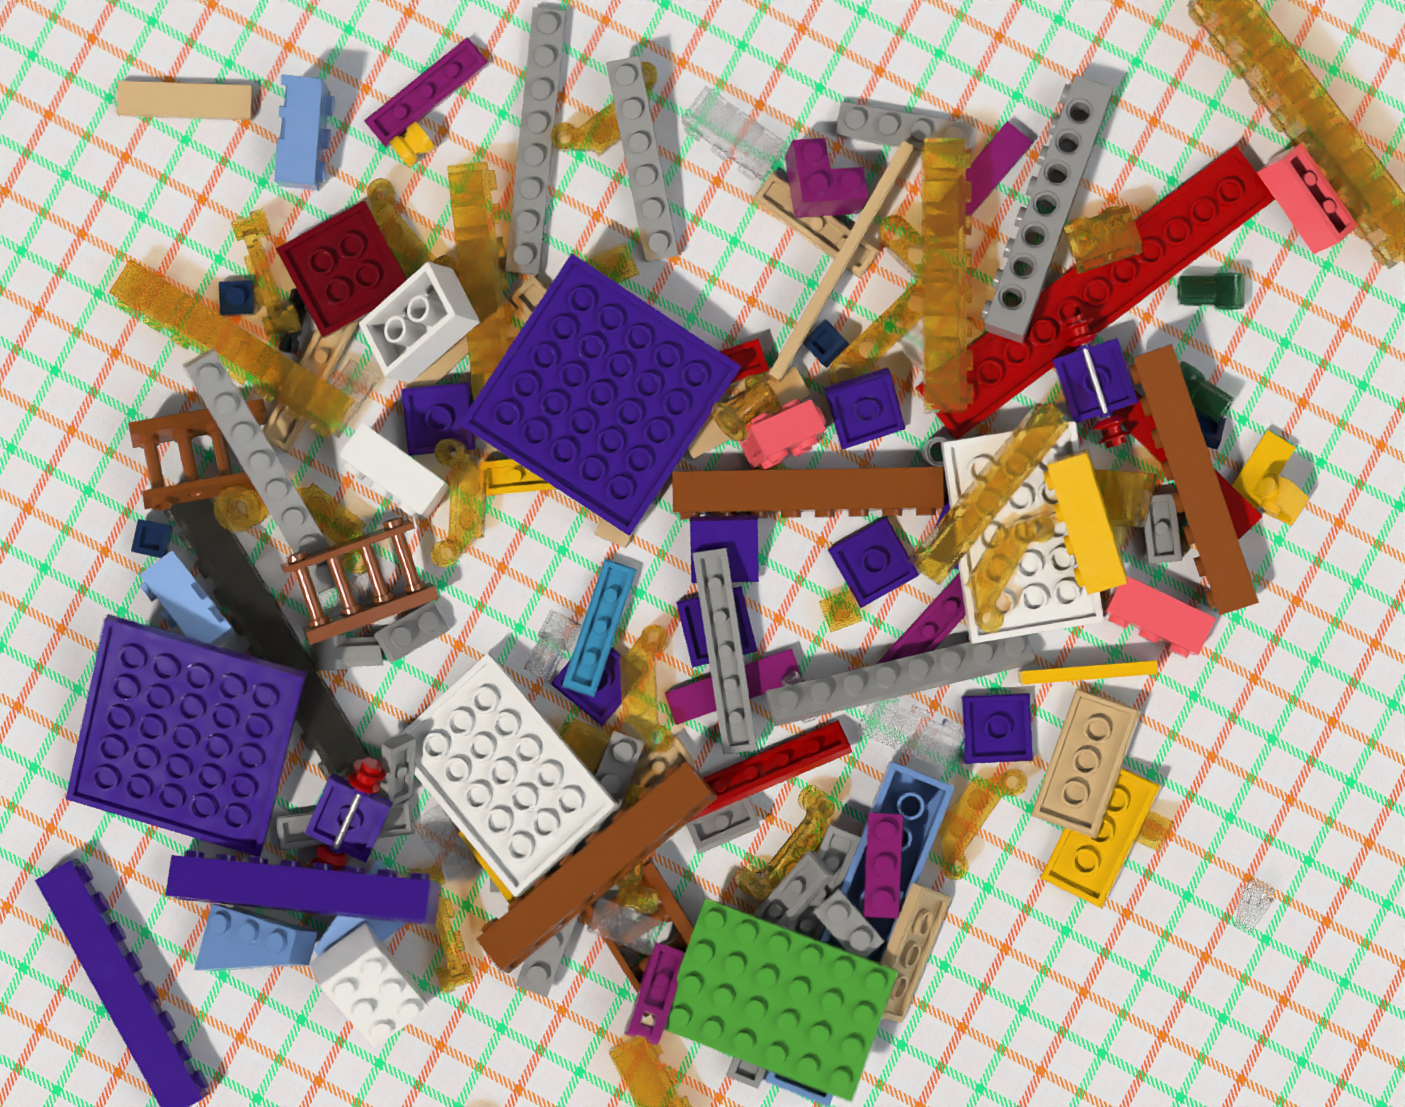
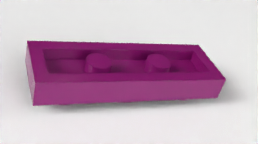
M868 813L864 917L898 918L903 814Z

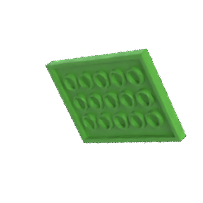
M705 898L676 978L678 986L664 1030L852 1102L899 970Z

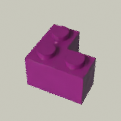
M825 138L792 140L784 158L794 218L859 214L868 200L863 167L831 169Z

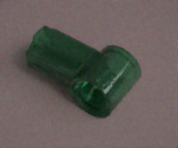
M1218 273L1215 276H1179L1177 285L1178 306H1214V309L1218 310L1244 309L1245 274Z
M1181 361L1179 365L1194 409L1218 424L1229 411L1234 398L1207 381L1206 377L1198 369Z

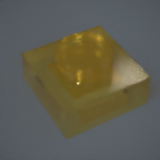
M851 589L818 601L830 633L862 621Z
M1149 811L1135 841L1161 853L1175 822L1153 811Z

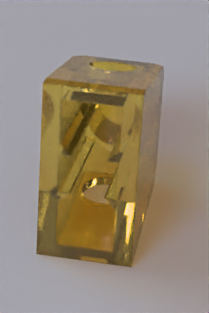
M1094 469L1118 546H1126L1127 526L1144 527L1146 525L1157 474Z

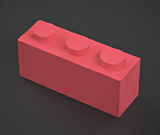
M1302 143L1276 155L1257 172L1313 254L1341 242L1358 226Z
M1129 576L1127 584L1113 588L1103 609L1104 613L1110 615L1109 622L1124 629L1129 624L1140 630L1138 634L1140 637L1157 644L1159 639L1171 644L1169 650L1184 658H1188L1189 654H1200L1216 620L1215 617Z

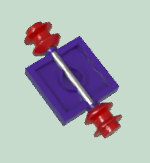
M1081 314L1066 319V327L1060 328L1063 331H1068L1070 335L1065 345L1071 347L1080 345L1077 348L1078 351L1052 359V363L1071 421L1078 423L1096 416L1104 418L1097 421L1093 430L1101 431L1103 436L1097 443H1105L1106 448H1111L1125 443L1124 436L1130 434V432L1122 431L1120 425L1125 420V417L1119 415L1110 416L1113 415L1112 411L1138 403L1118 338L1094 346L1087 344L1093 341L1098 333L1089 330L1088 324L1093 318L1086 320L1085 315Z
M372 758L359 759L354 762V769L357 772L350 773L348 780L334 773L328 778L304 833L327 844L317 847L316 855L318 857L311 860V868L312 863L333 865L332 871L343 872L341 867L348 863L346 854L364 863L369 859L394 803L375 794L381 789L378 781L384 780L386 777V771L382 768V764Z

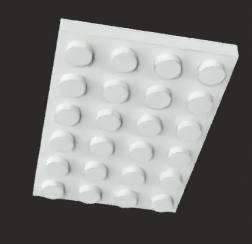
M1076 421L941 442L970 642L973 644L1104 622L1100 592L1087 595L1085 586L1079 588L1073 568L1078 567L1075 554L1069 556L1063 536L1068 535L1065 522L1059 523L1053 504L1057 503L1058 499L1055 490H1048L1043 471L1048 470L1047 463L1049 460L1080 451Z
M490 653L484 655L398 735L408 733L416 738L414 774L515 897H520L619 806Z

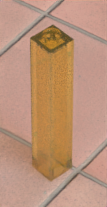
M1050 402L1047 406L1042 403H1036L908 562L933 583L941 585L1069 427L1062 419L1065 414Z

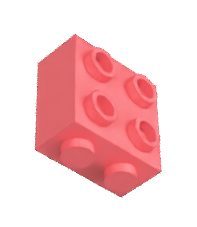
M796 399L783 405L781 410L772 417L767 412L752 419L751 424L744 427L746 432L738 439L752 470L760 466L764 470H768L782 463V459L788 457L791 452L794 457L810 451L812 446L819 443L818 437L826 430L824 427L826 424L825 416L820 407L814 406L811 399L804 403Z

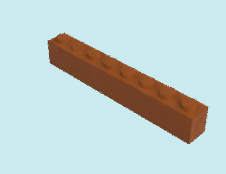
M1169 344L1134 356L1135 364L1130 365L1129 369L1135 385L1142 383L1146 396L1141 397L1140 401L1145 416L1152 415L1157 428L1150 431L1156 449L1164 448L1167 460L1161 462L1167 481L1173 479L1175 481L1178 492L1172 494L1178 513L1185 511L1189 524L1184 525L1183 529L1188 544L1196 543L1200 556L1193 559L1199 577L1207 576L1210 588L1204 590L1210 609L1217 607L1219 615H1223L1259 603L1173 345Z
M943 467L672 472L673 514H680V520H690V517L700 516V513H714V516H734V513H747V515H758V519L768 518L767 512H781V518H801V512L814 511L816 518L835 517V511H848V517H868L871 510H882V516L887 517L902 516V510H916V516L936 515V509L944 508Z
M685 762L682 765L678 763L672 766L664 775L666 779L658 786L652 785L646 788L638 796L640 801L632 808L626 807L620 810L612 818L613 824L604 831L600 829L588 837L586 840L587 845L578 853L574 851L564 857L560 862L561 867L552 875L548 873L535 882L533 885L535 889L526 897L522 895L508 905L507 909L509 911L500 919L496 917L482 927L481 931L483 933L476 940L500 971L511 973L718 798L692 765Z

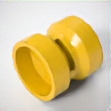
M416 121L407 127V132L404 133L405 138L396 135L389 141L390 145L409 168L417 163L418 157L416 154H428L436 148Z

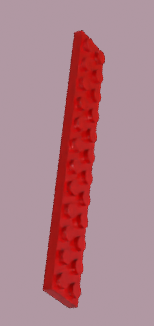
M1235 145L1043 290L1023 344L988 332L916 386V391L954 440L960 439L1054 368L1052 359L1073 353L1080 347V345L1076 347L1065 345L1070 335L1068 331H1063L1060 328L1066 327V319L1084 314L1086 320L1093 318L1088 324L1089 330L1100 333L1272 203L1275 198L1255 169Z

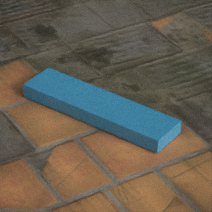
M607 559L604 560L562 687L591 697L595 696L637 569Z

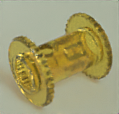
M749 375L745 378L744 383L747 391L729 405L718 401L712 406V415L716 424L734 441L743 442L747 438L748 434L746 433L745 426L762 411L775 415L780 410V402L775 391L765 380L756 375Z
M232 485L227 487V489H223V492H220L214 504V514L220 525L224 529H228V531H236L237 533L257 526L269 514L259 493L242 485L240 487ZM238 502H244L246 513L240 511Z

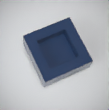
M252 280L219 282L220 316L255 315V292Z
M826 319L803 342L805 347L826 368L850 346V343Z
M1194 408L1206 446L1218 450L1226 418Z
M138 519L131 552L157 558L164 557L168 553L173 526Z

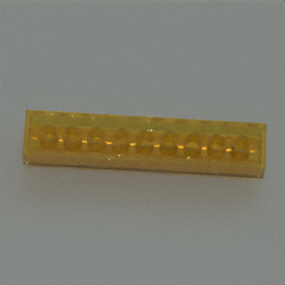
M1190 0L1187 7L1189 8L1188 14L1191 20L1198 27H1204L1210 35L1208 40L1215 51L1218 53L1223 52L1230 61L1228 66L1237 79L1241 80L1243 78L1250 87L1249 94L1258 106L1263 105L1271 115L1269 120L1273 127L1280 133L1284 132L1291 141L1289 143L1290 148L1302 143L1357 222L1358 226L1353 231L1359 238H1365L1373 248L1371 253L1375 260L1382 266L1386 265L1388 269L1405 260L1404 191L1257 0Z

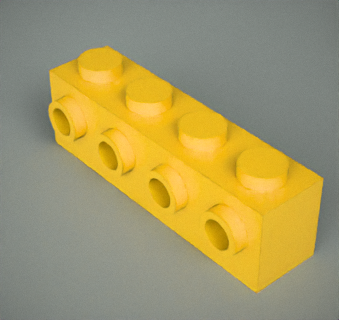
M1088 449L1049 460L1047 463L1048 470L1043 471L1048 490H1055L1058 502L1054 503L1053 506L1058 522H1065L1068 535L1063 536L1069 556L1075 554L1078 567L1073 569L1079 588L1085 586L1087 595L1127 584L1128 576Z

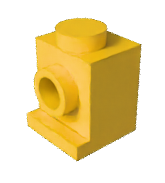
M1269 470L1264 472L1252 491L1262 501L1260 507L1265 510L1264 513L1289 526H1293L1310 499L1291 480Z

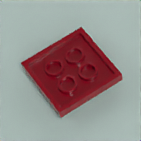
M366 201L360 202L275 248L323 338H327L366 317L407 280Z

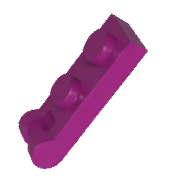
M657 942L653 943L631 1014L625 1026V1035L633 1038L638 1035L647 1038L646 1042L658 1045L677 990L678 982L676 978L686 952ZM644 1013L655 1016L652 1025L641 1022Z

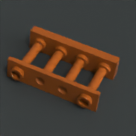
M264 399L247 401L246 404L259 426L265 425L267 419ZM209 409L128 422L132 447L144 449L152 488L142 490L145 510L152 508L153 510L161 511L170 508L173 504L250 490L257 492L246 472L233 474L226 438ZM208 435L212 438L219 477L199 480L191 440L194 437ZM174 441L178 443L186 483L165 486L157 446L160 443Z
M402 516L383 522L384 528L308 555L306 551L296 552L286 557V563L280 564L285 574L291 572L296 574L311 620L308 621L309 626L302 628L305 638L310 645L439 599L435 586L430 582L425 584L424 580H420L404 534V532L415 529L412 521L408 519L403 521ZM390 537L407 582L405 586L406 591L393 595L392 591L388 592L372 546L373 543ZM356 549L360 550L375 593V597H373L374 603L362 607L360 603L355 601L340 555ZM325 560L328 562L343 605L341 609L342 614L329 618L328 614L324 615L308 570V566Z
M652 860L640 868L643 875L638 877L640 881L596 909L591 904L581 913L582 918L591 931L597 928L637 993L641 983L639 977L644 974L649 956L630 966L620 949L664 921L666 923L673 921L679 933L675 934V939L666 944V946L686 952L694 930L693 924ZM646 892L649 895L655 892L661 904L656 906L658 910L615 937H612L602 920ZM644 1013V1017H645V1018L650 1015V1014Z

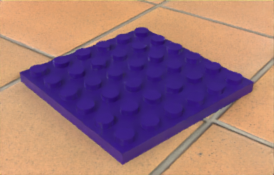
M571 253L459 425L630 536L742 366Z
M108 614L103 622L66 800L260 857L264 850L306 672Z

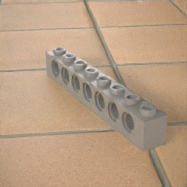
M1075 75L1072 85L1065 84L1059 101L1060 104H1064L1060 116L1054 114L1048 134L1053 135L1049 147L1042 146L1037 164L1042 166L1038 177H1031L1027 187L1026 195L1030 196L1027 208L1020 207L1014 226L1019 227L1015 239L1009 237L1003 257L1008 258L1004 270L998 268L993 280L992 288L997 289L993 301L986 300L980 319L985 320L984 331L1023 344L1112 99L1113 87ZM1080 110L1085 112L1088 118L1085 121L1078 122L1073 120L1070 114ZM1064 141H1071L1077 146V149L1073 152H1064L1060 149L1059 145ZM1058 171L1063 173L1066 179L1061 183H1053L1049 180L1048 175ZM1042 202H1048L1054 206L1055 210L1050 214H1042L1036 207ZM1030 233H1038L1044 240L1039 245H1031L1025 240V237ZM1018 264H1027L1032 268V273L1028 276H1019L1015 273L1014 268ZM1013 294L1020 298L1021 303L1017 307L1010 308L1003 303V298Z

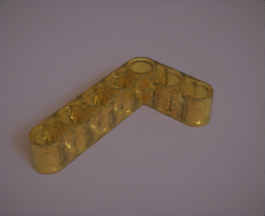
M890 215L883 219L878 229V241L916 282L831 363L828 371V379L831 385L843 382L838 380L834 374V369L839 365H847L851 368L853 373L851 379L865 375L931 312L955 286L957 278L954 269L906 219L899 215ZM897 225L902 230V237L898 240L887 238L884 232L885 227ZM911 249L922 250L926 257L925 262L922 264L912 263L908 258V252ZM938 272L943 273L948 277L949 285L945 288H937L933 285L931 276ZM911 296H919L924 300L925 308L919 312L912 311L907 305V299ZM887 319H895L899 322L901 331L896 335H890L884 331L883 322ZM863 342H871L875 345L877 354L872 358H864L859 353V345Z

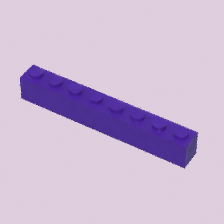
M189 850L184 851V856L171 855L165 896L177 900L436 925L441 885L430 880L431 875L411 872L410 878L397 877V871L378 869L377 875L365 874V868L345 866L344 872L332 871L333 865L312 863V869L300 868L301 862L280 860V865L268 864L269 859L260 857H248L247 862L236 861L237 856L220 853L216 854L215 859L204 858L205 853Z
M78 858L73 859L36 879L37 886L160 1107H190L208 1096L209 1094L206 1089L209 1087L206 1077L201 1070L195 1071L189 1060L192 1058V1053L184 1040L179 1041L173 1029L176 1028L172 1016L167 1010L162 1011L157 1002L159 998L157 989L150 980L145 981L140 972L143 968L138 955L134 951L129 952L123 940L126 939V934L117 921L113 922L107 912L110 909L109 903L102 892L96 893L90 882L93 880V875L85 862L80 863Z

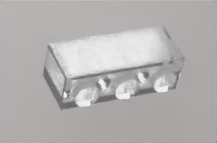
M707 85L703 87L682 116V124L685 125L683 130L696 141H700L703 138L712 145L710 150L724 161H727L728 158L732 159L740 165L737 169L752 181L757 177L763 182L787 148L786 142Z
M896 697L866 705L856 728L857 733L951 773L967 737L965 734L960 733L962 726L947 719H943L942 724L930 720L931 712L912 705L911 710L898 706L900 699Z

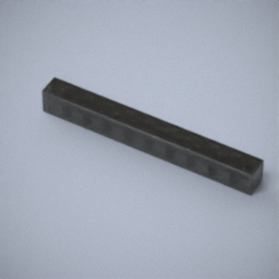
M185 479L177 484L186 483ZM212 497L173 504L170 508L163 510L169 521L176 520L182 530L178 533V536L187 550L193 548L199 560L195 564L205 579L210 577L215 584L216 589L213 590V594L223 608L228 606L234 617L230 619V622L240 637L244 634L252 645L247 648L250 655L306 672L295 722L298 721L304 731L300 734V737L310 752L315 749L322 760L318 763V766L324 777L328 780L330 775L334 773L346 779L350 773L357 772L354 769V762L359 759L372 758L323 676L317 671L315 663L215 499Z

